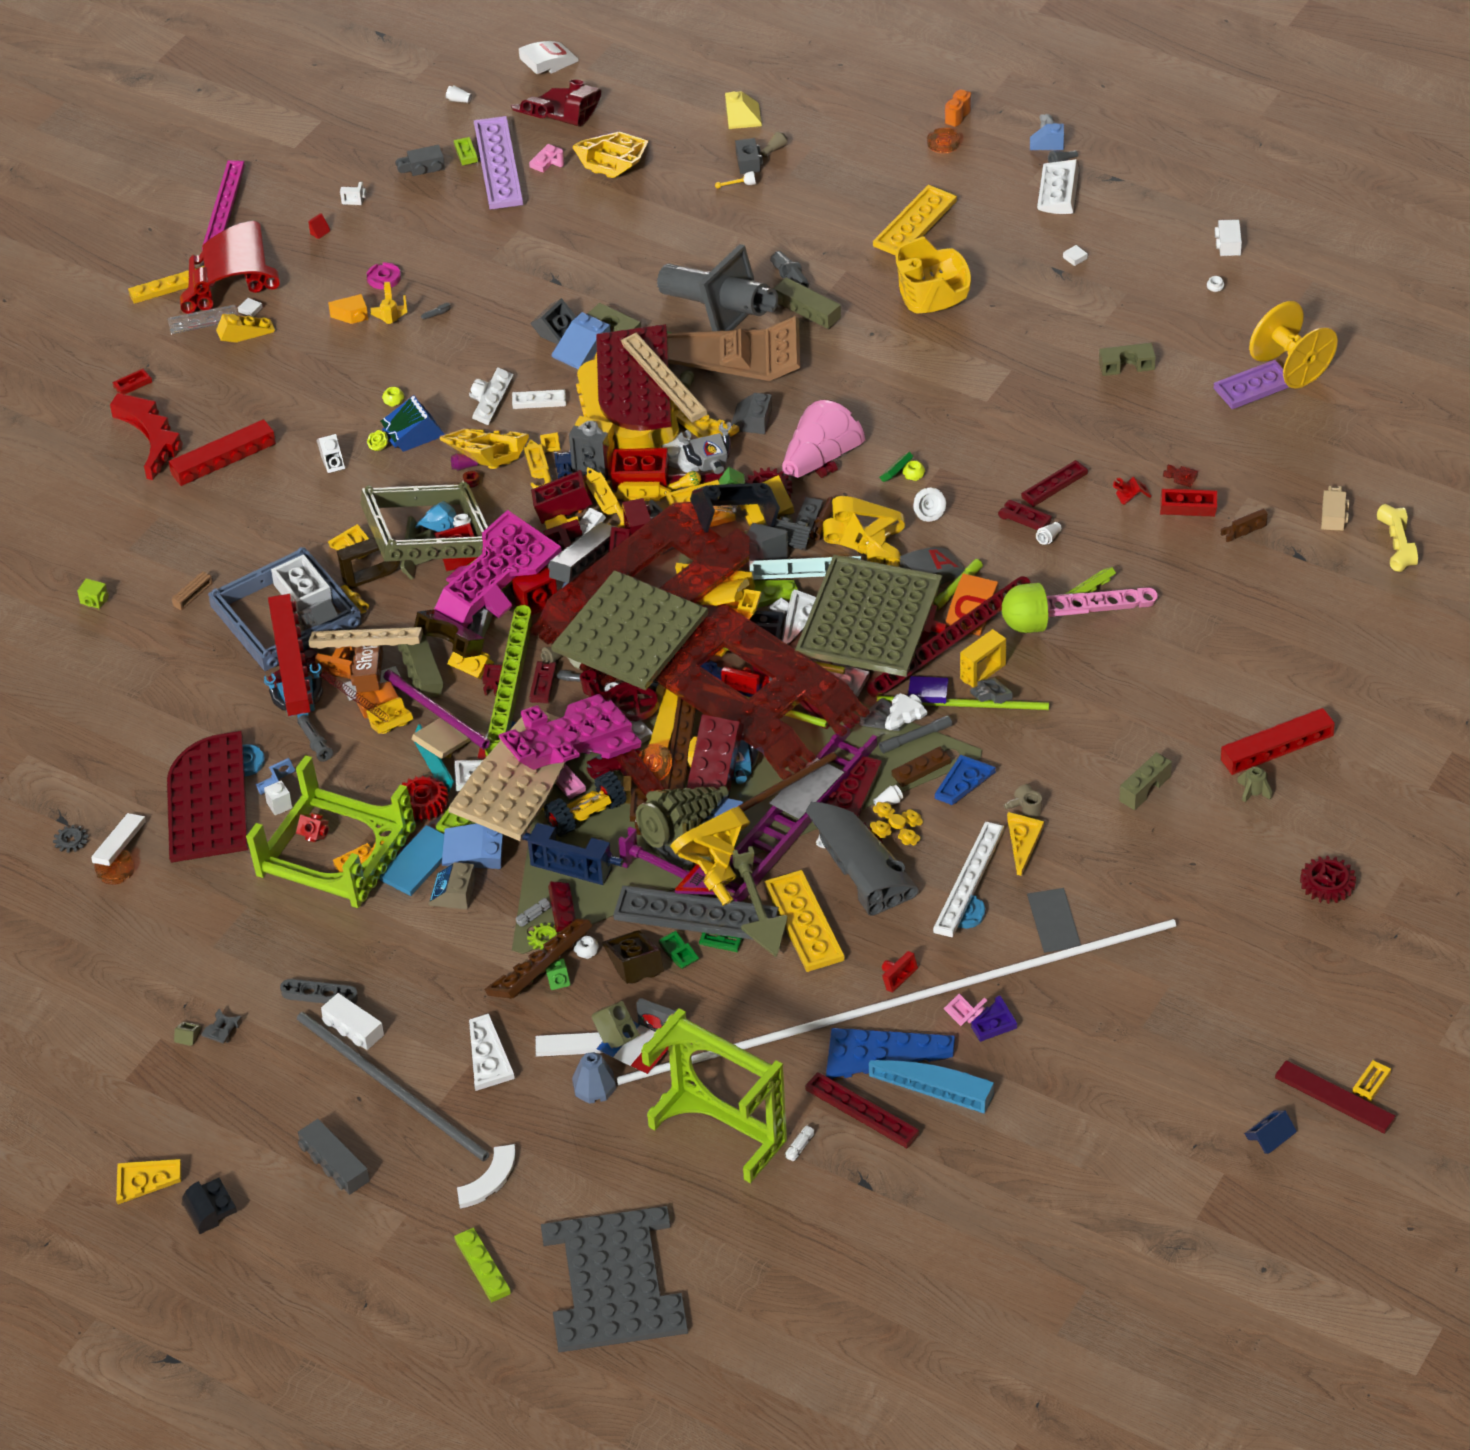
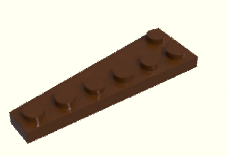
M576 919L544 943L543 950L531 953L528 956L529 960L527 962L518 963L513 967L514 972L507 977L502 975L484 990L487 995L509 999L517 997L520 991L525 986L530 985L536 976L545 972L547 967L552 962L557 961L564 951L572 948L574 942L587 934V931L592 927L590 920Z

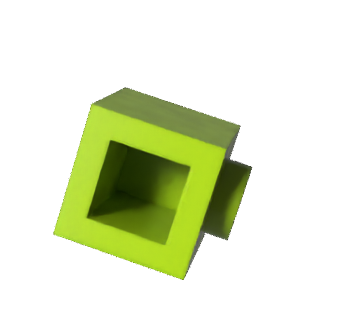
M86 578L77 590L80 604L100 609L108 600L109 594L105 583Z

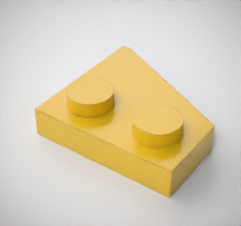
M357 524L328 541L330 548L339 550L369 538Z

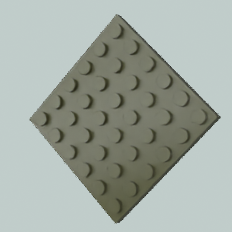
M614 570L551 645L552 651L646 690L709 614L708 608Z

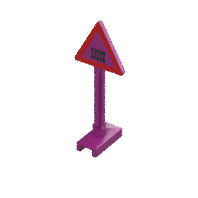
M632 827L628 828V837L626 839L623 837L619 838L620 858L624 860L623 867L628 868L636 858H641L683 878L675 888V893L716 895L713 891H709L703 880L706 874L699 864H696L691 871H686L643 850L642 847L637 845V832Z

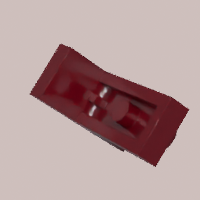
M578 519L543 531L544 535L559 544L562 550L571 545V539L583 536Z

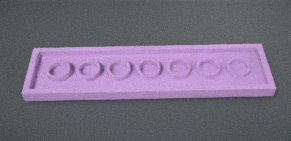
M507 117L474 120L489 209L523 205Z

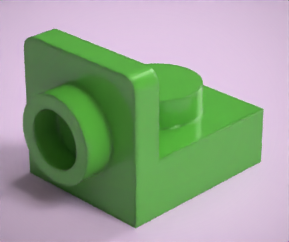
M564 958L552 962L546 969L551 990L570 986Z

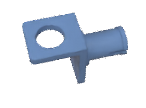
M290 758L269 767L272 772L271 777L256 784L260 795L265 793V787L279 782L278 779L295 771ZM284 765L289 766L287 770L279 771L280 767Z

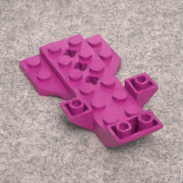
M507 510L482 532V554L470 565L458 567L446 578L449 584L443 588L434 610L464 627H467L473 621L472 616L484 605L488 611L500 618L512 607V604L501 590L516 576L537 574L551 559L555 558L562 551L561 546Z
M600 694L569 704L564 717L548 723L547 715L538 705L522 710L521 716L526 730L518 732L516 729L499 734L501 741L518 761L533 770L549 764L569 761L579 757V753L590 754V752L602 754L601 757L610 759L638 749L642 744V741L631 730L632 723L612 700L606 702Z

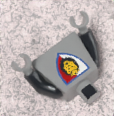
M723 422L719 425V431L723 433V436L719 433L689 440L691 438L689 430L684 432L686 438L682 432L679 433L678 440L684 443L683 449L687 460L698 466L701 471L713 470L715 474L722 473L731 452V438L728 435L731 423L727 422V429L723 427Z

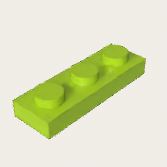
M1113 567L1102 569L1065 594L1091 593L1097 589L1096 586L1100 583L1103 585L1111 580L1110 577L1116 574Z

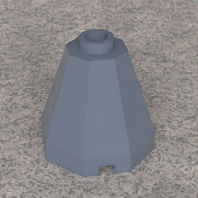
M595 1052L586 1053L580 1059L572 1077L575 1096L589 1104L595 1103V1100L600 1099V1102L606 1101L616 1090L613 1070L601 1055Z

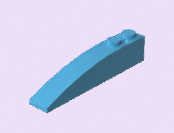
M870 1060L869 1062L870 1077L984 1114L994 1096V1082L972 1076L966 1072L917 1062Z

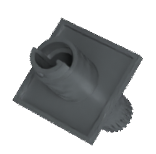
M741 244L727 255L711 272L668 263L661 268L657 278V287L662 294L705 304L712 331H732L748 314L762 316L767 311L774 312L778 303V295L775 289L770 288L765 283L754 280L746 247Z

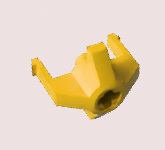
M384 282L385 300H382L380 307L371 308V315L383 320L386 324H391L407 313L406 295H403L404 305L397 306V303L392 300L390 282Z

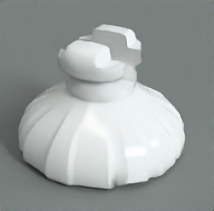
M924 488L916 494L913 509L918 518L923 521L932 522L938 520L944 514L946 498L936 488Z

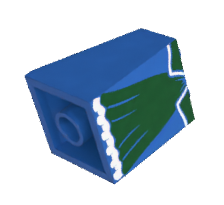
M414 395L380 421L384 426L383 432H386L388 438L391 436L389 441L395 448L399 447L403 452L445 435L432 415Z

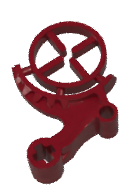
M586 670L580 675L584 694L589 697L600 694L606 702L612 700L615 703L616 701V706L629 721L645 720L651 717L658 709L657 695L649 688L643 690L624 682L606 692H601L596 672ZM638 694H646L652 697L640 700L641 707L652 705L649 710L643 713L640 712ZM634 695L636 705H634L633 701L622 703L626 698ZM636 707L637 714H628L623 712L622 710L633 709Z

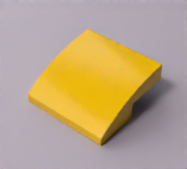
M748 578L715 584L706 593L702 606L710 607L739 600L743 597L742 589L750 585Z

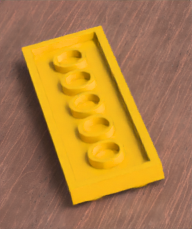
M927 185L873 240V247L896 256V251L901 245L923 237L957 202V196Z
M799 870L766 880L765 888L774 906L778 907L779 916L787 915L785 929L806 972L844 961V954L803 871Z

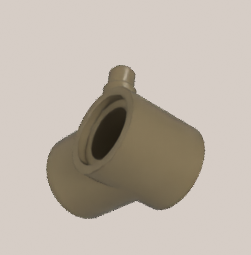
M1029 784L1020 786L1014 793L1015 799L1004 804L1005 809L1021 805L1023 815L1029 818H1037L1042 813V796L1034 791Z

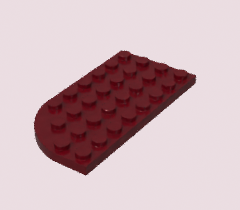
M666 324L596 334L598 401L603 415L613 424L630 430L646 431L672 427L670 397L626 350L621 342L622 339L637 332L669 368Z
M242 731L203 738L187 747L172 763L167 775L169 859L171 863L248 850Z

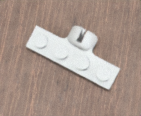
M497 367L490 382L481 379L474 381L475 383L471 386L469 396L479 401V404L472 419L489 425L514 374Z

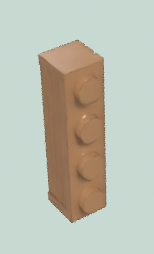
M204 571L198 574L172 597L173 606L182 611L213 584L211 575Z

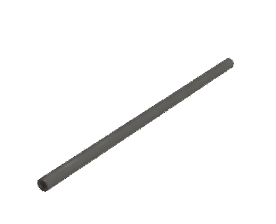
M304 1012L298 1014L297 1020L481 1161L484 1162L488 1159L489 1153L307 1014Z

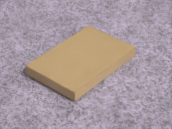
M441 718L417 731L412 736L414 742L441 759L471 741V739Z

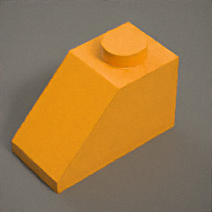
M362 294L328 302L331 318L350 324L368 320L367 306Z

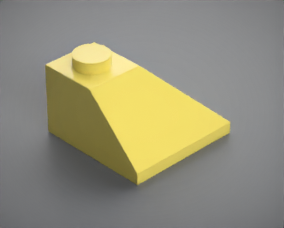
M742 91L725 93L729 129L762 126L758 102Z

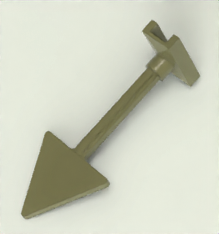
M748 847V853L738 854L737 850H733L731 868L736 874V878H744L759 921L741 925V929L773 956L777 957L787 922V915L767 918L751 875L754 861L753 847Z

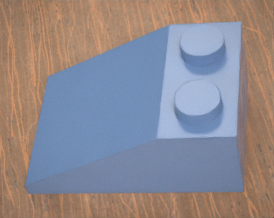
M583 312L580 313L570 323L553 351L552 357L579 369L581 365L590 361L597 352L596 334L610 332V325Z
M477 823L446 828L444 832L442 866H449L457 862L474 864V868L501 869L504 834Z

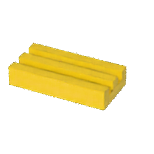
M1372 1060L1353 1087L1352 1093L1355 1095L1359 1093L1361 1098L1367 1097V1100L1371 1102L1390 1076L1391 1068ZM1377 1068V1071L1372 1076L1368 1084L1365 1086L1364 1089H1362L1361 1087L1363 1086L1365 1081L1368 1079L1373 1070ZM1382 1072H1384V1073L1382 1074V1076L1380 1077V1079H1379V1080L1377 1081V1083L1375 1084V1086L1372 1088V1090H1371L1370 1092H1368V1091L1370 1090V1088L1373 1086V1084L1375 1083V1081L1378 1079V1077L1380 1076V1074H1381Z

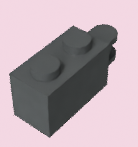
M439 145L407 151V157L398 158L395 161L398 172L405 173L411 171L412 176L445 170L444 157Z

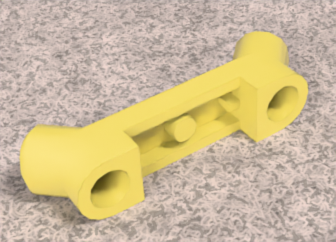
M1383 504L1377 511V519L1389 525L1390 537L1394 538L1393 548L1397 550L1390 558V566L1394 571L1402 572L1407 566L1418 564L1417 548L1415 543H1407L1404 532L1407 527L1408 518L1406 509H1395L1387 504Z

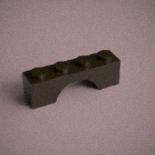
M434 609L417 612L414 628L422 627L423 635L438 637L453 644L452 651L464 658L481 656L485 638Z

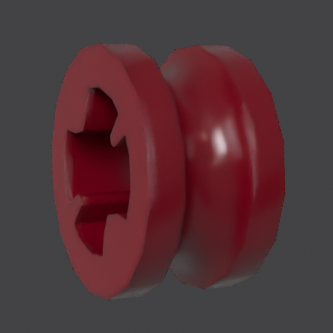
M468 471L463 474V480L470 488H474L479 484V475L475 471Z

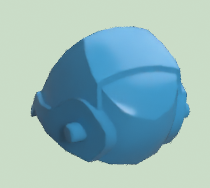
M442 501L427 511L415 527L423 526L437 532L454 528L453 521L457 514L451 505Z

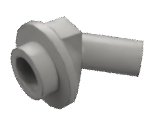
M1041 114L1039 116L1040 128L1046 124L1054 123L1053 117L1049 114Z

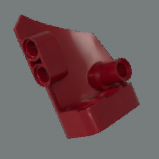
M573 79L570 80L569 88H552L540 97L531 96L523 100L521 104H512L511 108L513 111L543 119L546 117L581 127L588 121L601 98V89L589 85L584 86L583 81Z

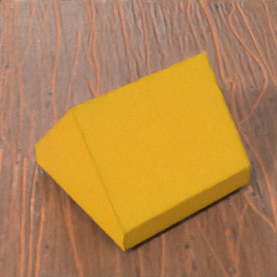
M558 432L540 435L544 453L561 450Z

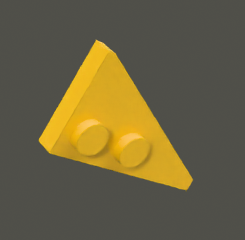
M1008 812L1007 821L1016 873L1022 876L1044 828V821Z

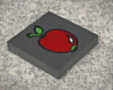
M639 998L636 1003L638 1024L654 1032L666 1023L671 1014L676 1012L642 998Z

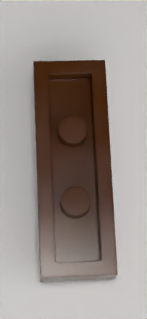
M939 746L891 770L892 776L901 787H904L950 764L951 758Z

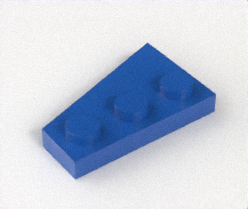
M960 755L936 791L935 799L950 805L955 804L993 775L995 767Z

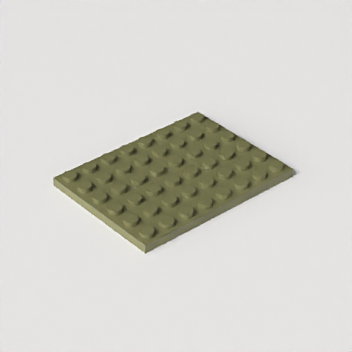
M833 555L796 646L795 655L907 677L941 585L942 575Z

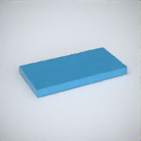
M426 825L387 866L386 872L380 875L379 880L411 896L442 863L444 834Z

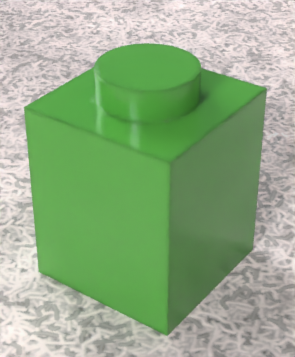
M728 467L719 479V484H745L744 474Z

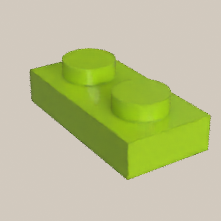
M470 137L454 140V146L461 165L478 162Z

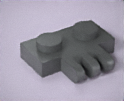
M995 677L978 681V686L970 690V693L980 702L992 700L994 703L1001 704L1012 700V692Z

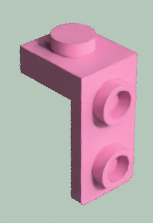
M958 994L944 1010L960 1026L966 1021L970 1024L985 1009L983 1004L987 999L984 997L973 1008Z

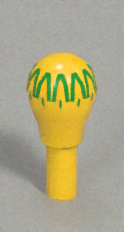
M690 471L680 478L679 481L667 485V488L673 491L681 487L697 486L701 482V475L697 471Z

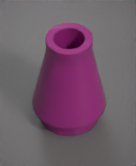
M456 453L451 455L452 469L459 471L478 466L476 461L464 454Z

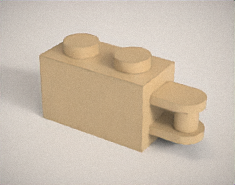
M1328 486V491H1324L1321 529L1343 531L1344 523L1348 524L1349 512H1345V510H1349V500L1346 499V492H1341L1342 486H1339V488Z

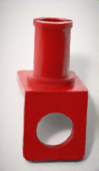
M1132 477L1127 483L1121 478H1117V481L1114 480L1113 487L1118 490L1116 495L1123 505L1139 492L1149 498L1152 496L1146 485L1135 477Z

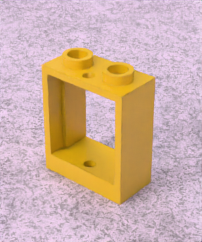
M992 629L961 651L960 679L971 687H976L978 681L987 679L1006 665V638Z

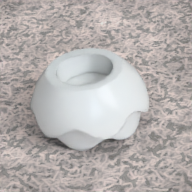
M591 936L579 938L574 944V952L579 957L586 959L595 956L599 948L597 940Z

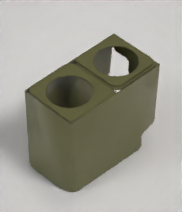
M623 1001L603 1007L591 1016L603 1043H608L611 1048H618L640 1036ZM623 1032H624V1033L627 1032V1033L629 1034L630 1038H626V1037L624 1036Z

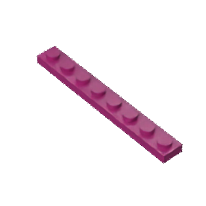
M227 161L203 244L227 229L244 171V161Z

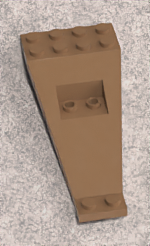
M796 316L767 329L742 330L740 328L733 331L667 333L668 357L671 364L766 381L779 378L800 368L799 320Z

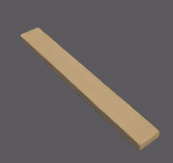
M637 332L621 340L626 350L691 422L708 415L703 405Z

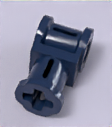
M570 450L563 453L555 451L554 456L558 479L564 477L565 473L566 476L572 474Z

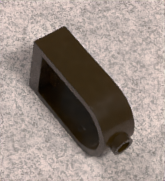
M374 537L337 550L342 580L349 589L393 573L399 566L400 561H383L354 572L351 560L379 551Z

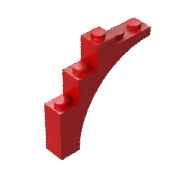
M117 393L110 404L112 417L135 426L149 440L151 445L150 453L144 469L146 479L153 480L159 474L162 465L168 460V457L175 458L177 453L181 451L183 443L180 439V434L170 431L171 427L168 417L159 415L156 401Z

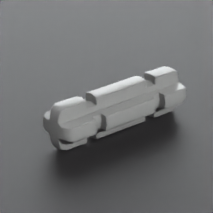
M546 898L538 901L539 904H534L525 910L524 914L518 915L515 918L516 923L520 927L525 926L528 923L527 921H532L542 914V911L545 912L551 907L550 902Z

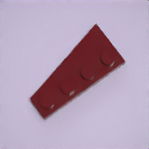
M863 756L850 771L847 779H843L840 787L831 793L829 800L825 804L851 811L859 818L882 767V760Z

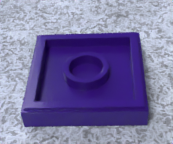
M910 676L908 697L914 694L922 703L945 704L947 700L948 678Z

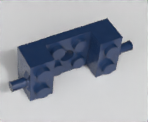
M540 823L535 825L532 833L526 832L522 837V840L528 841L530 864L534 867L604 885L612 870V864L620 867L623 865V858L613 856L610 850V842L591 838L586 849L565 844L556 840L554 827Z

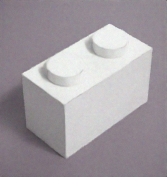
M1218 220V227H1215V238H1218L1216 239V249H1219L1220 256L1241 255L1242 242L1239 220Z

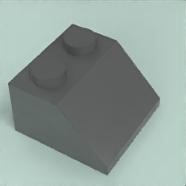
M561 298L550 304L530 324L540 337L558 345L576 316Z
M753 393L739 402L736 406L731 426L733 424L739 426L740 432L765 434L772 412L771 395Z
M752 523L745 536L746 564L753 560L788 559L787 531Z

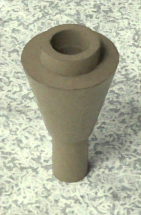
M776 132L767 147L760 154L766 157L771 151L787 145L786 135L782 132Z
M551 647L542 648L541 658L547 664L555 662L562 656L552 651Z

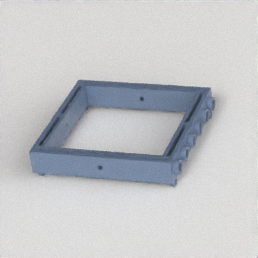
M300 547L297 551L218 589L215 588L212 592L208 593L212 609L264 671L279 665L276 645L265 649L229 604L273 584L271 569L304 555L329 585L332 602L341 612L337 617L301 632V638H298V640L302 639L304 651L309 648L308 641L313 631L350 630L362 624L360 610L305 547Z

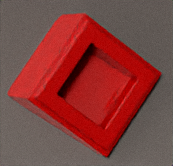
M322 213L308 221L310 234L315 238L320 239L330 232V228Z

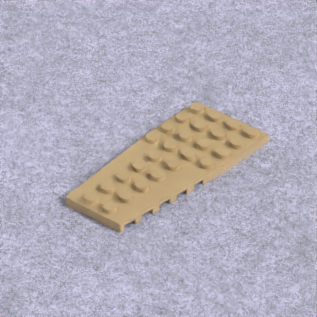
M544 712L548 717L547 723L559 719V717ZM522 717L510 730L516 729L518 732L526 730ZM500 741L474 770L450 804L448 812L520 841L545 805L554 783L556 784L560 772L565 767V762L549 764L533 770L519 762L506 745Z

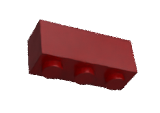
M1161 490L1160 515L1215 517L1217 491Z

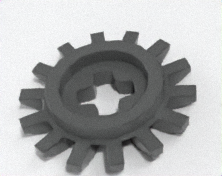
M72 825L71 828L65 826L63 831L58 830L59 835H54L56 840H53V843L57 844L55 848H60L61 852L66 848L67 853L71 851V848L76 852V846L83 848L82 844L87 843L85 839L88 838V834L84 835L86 833L85 829L80 831L81 826L78 828H74L75 825ZM74 837L75 841H70L68 843L67 838Z

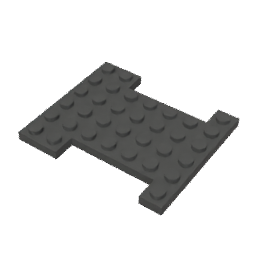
M667 1206L541 1224L543 1246L565 1243L574 1309L553 1312L558 1353L688 1334L682 1293L660 1296L650 1231L670 1228Z

